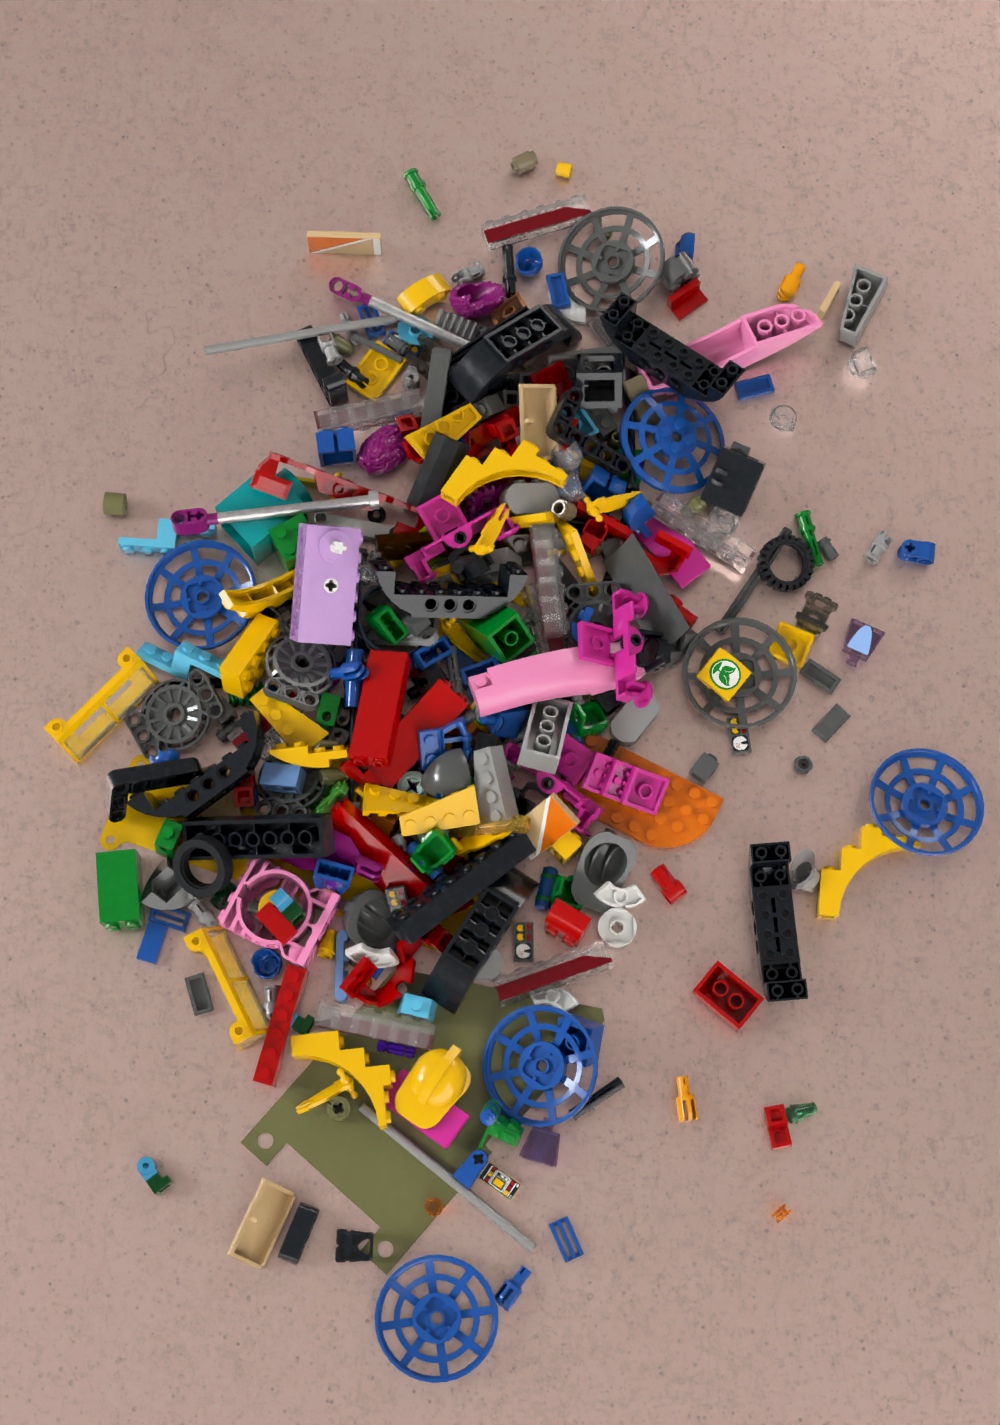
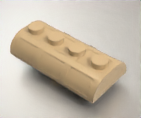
M518 384L521 442L525 440L536 444L538 449H540L539 458L543 457L548 461L558 460L559 443L550 439L545 431L557 405V389L555 384ZM555 425L554 429L558 433V427Z
M262 1178L226 1254L258 1269L264 1267L296 1200L294 1197L296 1193Z

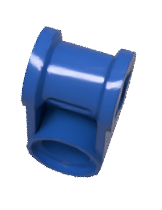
M905 540L899 547L897 554L903 561L931 565L934 563L936 544L927 541Z
M476 1150L471 1153L468 1159L454 1173L453 1177L469 1189L487 1165V1154L482 1150ZM480 1154H483L482 1159L484 1163H478L476 1165L474 1163V1155L479 1156Z

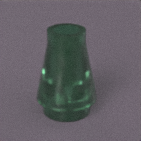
M229 882L224 889L211 895V904L220 911L223 908L226 909L229 904L227 902L229 895L232 891H236L237 886Z
M814 1102L791 1104L786 1108V1115L791 1124H798L808 1117L817 1114V1107Z

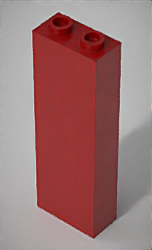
M370 650L367 663L369 676L363 682L348 754L350 760L357 766L373 765L377 768L391 766L412 662L408 652Z
M438 679L400 720L391 766H384L383 768H377L373 765L361 766L363 769H370L382 782L381 785L383 787L392 788L419 759L417 731L443 727L455 720L468 706L466 703L467 699L460 692L456 694L451 689L453 687L452 684L446 679L443 681Z
M347 798L342 803L338 801L331 808L333 829L349 836L362 856L384 865L379 883H374L384 893L387 887L405 885L410 899L414 896L417 897L422 893L421 890L430 884L432 879L425 873H421L411 862V857L367 816H362V812Z

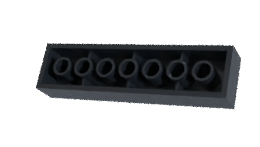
M332 813L193 817L182 822L184 842L200 835L215 837L227 847L232 859L327 857L336 852ZM200 848L194 849L189 857V860H215L209 852Z
M511 827L502 831L510 830L512 833L483 849L471 852L465 861L456 863L452 867L453 870L449 873L440 875L437 878V882L433 885L424 887L421 890L422 893L417 897L414 896L408 899L406 905L401 909L398 908L392 911L386 921L398 939L413 944L536 851L525 831Z

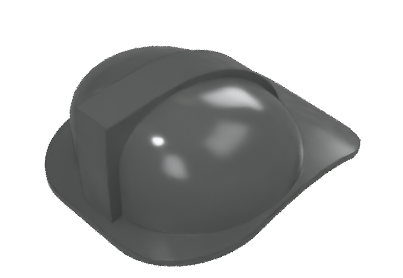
M605 828L604 831L598 832L586 840L580 851L579 861L571 884V893L576 903L598 912H606L612 907L601 902L593 893L607 881H610L616 887H622L637 858V850L633 842L619 836L614 830Z
M368 889L353 896L349 901L340 900L336 908L343 912L342 925L353 942L356 944L363 942L368 947L374 949L390 947L393 950L400 939H398L386 921L390 917L391 911L387 897L383 892L377 889Z

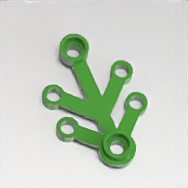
M343 780L336 782L333 787L327 786L325 793L322 795L325 798L319 799L314 805L309 807L313 810L311 813H328L336 798H343L349 791L350 787L347 785V782Z

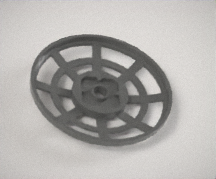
M621 206L601 208L581 218L567 233L559 251L558 273L564 272L569 296L576 303L590 311L604 313L608 309L598 308L602 298L616 299L621 294V292L605 294L609 284H619L621 291L632 298L631 293L641 285L646 277L655 278L650 287L639 298L635 299L638 304L652 292L662 275L665 263L664 243L656 226L641 212ZM608 215H627L624 226H608L602 228L598 218ZM633 219H639L646 224L655 236L645 241L638 232L631 229ZM591 222L596 232L586 239L581 248L572 245L571 242L578 232ZM622 232L619 241H608L605 234ZM632 235L641 245L631 250L626 244L628 236ZM599 238L601 245L595 252L587 251L590 244ZM658 243L660 248V266L658 271L649 270V248ZM568 251L578 255L576 260L578 276L567 279L565 271ZM644 252V268L635 266V257ZM583 257L591 260L592 267L591 271L584 274L582 271ZM611 259L618 260L615 266H609ZM632 273L641 275L636 283L628 288L625 280ZM597 277L602 283L599 290L596 291L586 281ZM581 283L589 293L595 296L591 304L589 305L578 298L570 286Z
M734 617L714 622L695 636L685 653L682 665V679L689 700L704 717L720 726L732 729H748L768 723L785 709L795 691L797 667L791 648L776 630L758 620ZM739 625L756 628L769 636L762 644L750 638L739 637ZM731 626L732 637L720 640L712 646L703 639L716 629ZM774 641L780 645L785 653L789 668L778 669L774 657L768 650ZM740 643L753 646L757 650L752 656L741 653ZM697 644L706 652L700 662L699 672L707 663L709 657H712L718 648L727 644H732L731 655L752 672L733 695V698H736L737 708L721 704L722 698L718 694L714 697L711 695L708 688L696 677L698 673L688 672L689 660ZM762 655L767 658L772 670L761 671L757 661ZM790 676L788 692L784 701L779 704L772 699L777 689L778 677ZM772 678L768 694H765L758 688L761 679ZM688 680L700 682L701 689L709 700L703 708L692 695ZM754 694L761 700L759 703L745 708V697ZM765 704L775 710L766 718L747 724L746 713L756 711ZM716 706L725 712L738 714L739 724L721 721L711 716L709 712Z

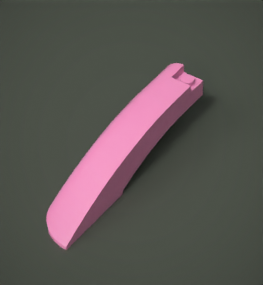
M778 304L743 315L740 319L685 345L721 368L729 360L744 368L802 339L822 327L823 323L809 309L804 310L795 304ZM636 366L637 376L643 374L649 390L669 387ZM659 392L652 394V397H656L664 394L665 397L676 393Z
M620 642L610 643V653L615 654L622 649ZM578 647L517 659L489 667L485 673L468 677L469 687L480 717L535 702L591 694L592 696L616 689L615 667L579 659ZM636 665L637 673L635 674L636 681H638L646 672L644 668Z

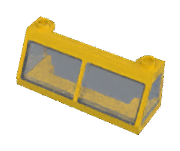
M128 646L117 658L118 664L122 668L67 722L61 718H54L43 727L50 738L78 765L125 720L126 713L130 710H135L145 700L148 693L160 683L142 659Z
M221 926L205 927L184 936L183 939L192 953L201 952L208 958L238 1020L229 1029L234 1045L240 1050L266 1037L270 1020L267 1018L265 1009L226 929Z

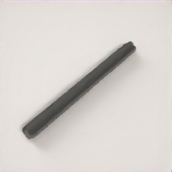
M784 527L778 536H790L792 530ZM783 546L776 547L770 554V566ZM756 568L722 619L737 616L763 577L758 573L760 568ZM729 626L716 629L715 631L720 635H724Z

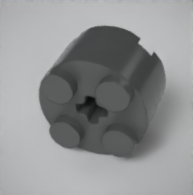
M684 251L678 253L680 256L676 258L672 256L664 263L660 280L670 293H674L695 277H700L699 269Z

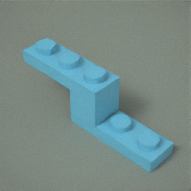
M159 518L157 539L119 537L118 545L125 553L139 551L148 555L160 553L165 556L169 551L178 547L179 535L174 532L171 519ZM210 525L206 532L198 534L203 537L217 536V526Z
M183 641L178 646L174 655L148 642H145L136 653L143 661L180 679L188 680L189 673L196 669V667L221 679L219 667L224 659L186 641Z

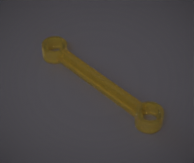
M514 815L511 817V820L449 829L448 837L451 839L452 837L460 838L511 831L526 834L530 832L531 819L523 815Z

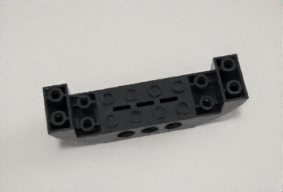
M623 292L600 317L607 335L615 346L628 358L629 362L687 399L692 398L703 402L718 401L726 395L745 371L744 368L731 360L723 368L719 367L636 314L637 301Z
M538 304L483 336V339L459 361L448 377V381L468 403L473 405L486 396L488 386L492 382L561 341L569 348L582 340V334L555 305Z
M377 557L374 560H368L376 582L387 597L400 609L406 611L410 617L486 619L487 615L497 612L508 605L519 594L529 577L517 562L507 561L506 564H500L498 585L494 583L478 585L473 582H469L467 585H460L457 582L441 584L435 581L429 582V584H422L419 581L403 583L402 581L395 580L396 571L385 558Z
M254 710L243 712L239 716L241 719L237 723L250 741L246 740L237 746L238 750L234 753L229 752L221 758L223 761L219 764L209 766L206 769L207 773L194 777L190 781L191 784L186 788L181 787L174 793L175 796L170 800L167 798L159 803L152 793L141 791L133 793L129 797L131 800L126 802L127 805L143 814L160 818L190 819L200 815L234 790V788H237L256 774L254 769L261 758L265 742V727L262 714ZM230 769V775L227 777V770ZM214 780V787L211 788V783ZM198 792L199 796L196 800L195 795Z
M789 841L750 844L749 896L757 966L763 992L768 1002L808 999L806 979H802L792 899L789 863L792 859Z
M513 867L484 889L443 951L421 994L434 1000L438 1005L455 1015L465 999V994L539 883Z

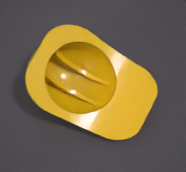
M453 1044L449 1050L442 1048L433 1049L424 1053L417 1060L395 1097V1108L401 1116L421 1129L431 1128L440 1122L449 1109L468 1090L471 1074L460 1059L462 1051L460 1048Z

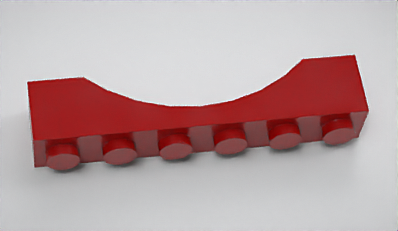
M289 964L286 966L253 1077L255 1082L276 1087L290 1027L308 979L309 971L307 969Z

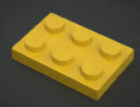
M376 340L375 343H377L378 345H380V346H382V347H384V348H386V349H388V350H390V351H392V352L398 354L397 352H395L394 350H392L391 348H389V347L386 346L385 344H383V343H381L380 341ZM370 349L356 366L360 373L369 379V384L367 385L363 381L362 383L367 387L362 389L354 381L346 379V385L376 404L406 365L407 359L404 358L403 362L399 364Z

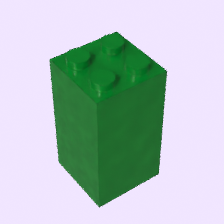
M303 513L268 530L274 553L285 573L291 571L296 566L299 523H308Z
M508 606L487 615L486 619L458 618L474 644L502 663L512 661L535 642L519 614Z
M136 849L96 853L100 924L105 929H109V932H117L121 930L120 928L128 927L129 930L140 929V926H145L144 904L141 903L143 882L141 856Z

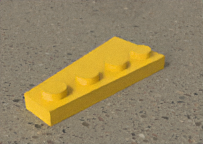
M469 403L406 435L404 438L424 460L435 431L458 440L482 416Z
M564 520L558 521L556 524L576 566L577 574L583 583L596 582L577 529ZM592 585L588 588V593L595 597L598 595L599 590L596 586Z
M263 688L249 699L288 746L294 745L293 742L305 741V744L311 743L314 746L330 734L291 705L266 696Z
M365 783L362 816L377 813L378 816L386 817L387 814H396L399 817L418 807L428 805L437 799Z
M474 784L461 791L451 793V795L442 799H437L428 805L400 815L399 822L402 837L428 833L430 830L437 828L446 830L480 824Z

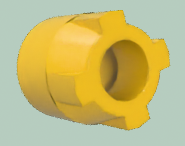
M558 161L555 171L556 175L570 179L573 164Z

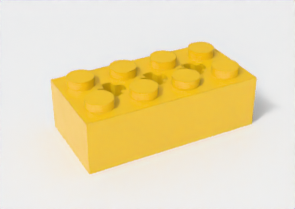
M260 613L255 616L219 667L224 692L244 699L252 691L257 679H260L263 675L267 649L276 638L281 636L278 620ZM273 650L270 651L269 657L273 655Z

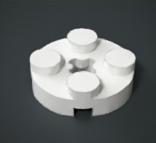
M623 908L609 909L599 919L597 926L598 935L602 942L610 947H624L630 944L636 935V920ZM615 923H619V926L623 927V930H620L619 933H615V930H612Z

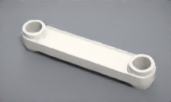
M325 512L315 513L312 518V524L361 529L363 539L375 541V535L393 534L395 526ZM318 520H324L325 522L319 523V522H317V521H318Z

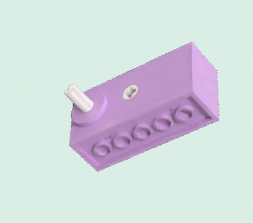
M299 523L289 639L301 643L351 646V641H354L355 632L352 630L353 622L356 621L354 603H357L358 600L356 583H359L360 573L357 572L358 564L361 563V552H359V546L363 542L361 529Z

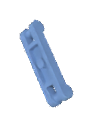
M345 930L338 931L336 935L335 998L341 1004L345 1003L348 998L347 994L339 988L348 976V971H344L345 963H348L349 960L345 955V944L349 942V936Z

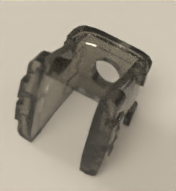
M420 334L417 337L421 348L418 357L407 353L405 360L409 362L410 366L416 367L418 373L428 380L430 365L426 361L430 362L433 347H445L438 341L434 342V339Z
M807 591L804 596L806 600L802 612L797 611L795 619H797L795 626L813 632L814 635L819 637L822 632L827 631L829 626L825 623L829 615L837 610L838 604L832 602V599L826 596L822 597V594ZM809 615H815L818 618V620L810 617Z

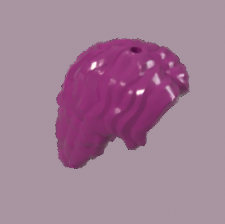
M491 281L464 283L455 286L450 291L449 300L452 309L458 315L467 320H473L489 315L491 312H494V309H498L504 302L506 290L504 286L499 283H492Z
M393 424L382 426L362 443L356 458L358 466L364 469L370 476L388 473L407 457L401 443L406 440L404 438L406 435L401 434L398 426Z

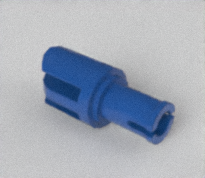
M360 660L345 662L341 667L331 668L329 675L332 680L355 681L367 678L369 670L365 668V665Z
M521 1265L511 1280L506 1279L494 1295L496 1303L508 1312L522 1294L521 1287L532 1272Z

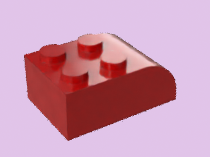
M557 898L544 921L543 928L549 936L561 938L564 945L570 948L573 946L577 948L589 929L592 918Z
M718 960L692 991L702 1004L736 1032L764 1000L761 995Z

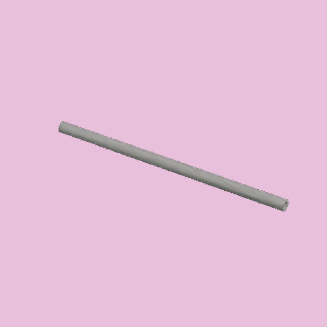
M385 315L204 346L206 355L329 335V332L335 334L399 323L400 321Z
M364 1102L359 1111L378 1126L376 1111ZM388 1123L389 1129L383 1130L524 1248L532 1252L537 1245L472 1190L466 1188L455 1179L449 1171L397 1128Z

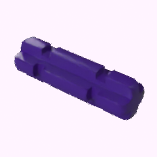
M379 1040L377 1043V1051H387V1053L399 1056L406 1055L408 1058H414L416 1048L405 1047V1045L392 1042L387 1043V1041Z

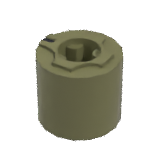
M105 492L103 513L124 516L127 509L126 493Z
M335 1096L327 1103L326 1111L333 1121L343 1122L350 1117L351 1105L344 1097Z

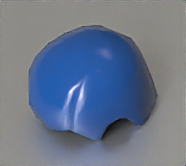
M526 247L516 254L515 265L517 271L522 276L531 277L537 275L542 269L543 259L541 253L536 248Z
M175 748L169 749L166 752L159 750L157 757L149 756V763L180 759V754Z
M259 949L254 952L251 958L254 973L263 979H273L281 971L282 959L279 953L272 949Z

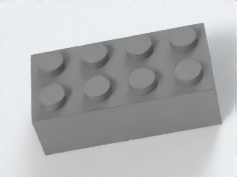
M555 698L532 703L517 765L555 775L573 702Z

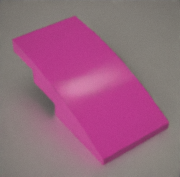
M657 515L645 522V525L652 533L647 539L642 533L638 534L636 530L633 531L637 540L645 547V550L656 557L669 556L671 550L655 542L659 530L693 547L691 556L688 560H684L678 572H672L670 575H667L681 589L711 568L708 561L680 529Z
M594 751L580 787L656 816L670 779Z
M402 1068L396 1077V1082H392L393 1088L387 1089L390 1103H386L387 1108L447 1150L470 1116L453 1105L439 1123L428 1129H421L405 1119L395 1108L396 1094L409 1072Z

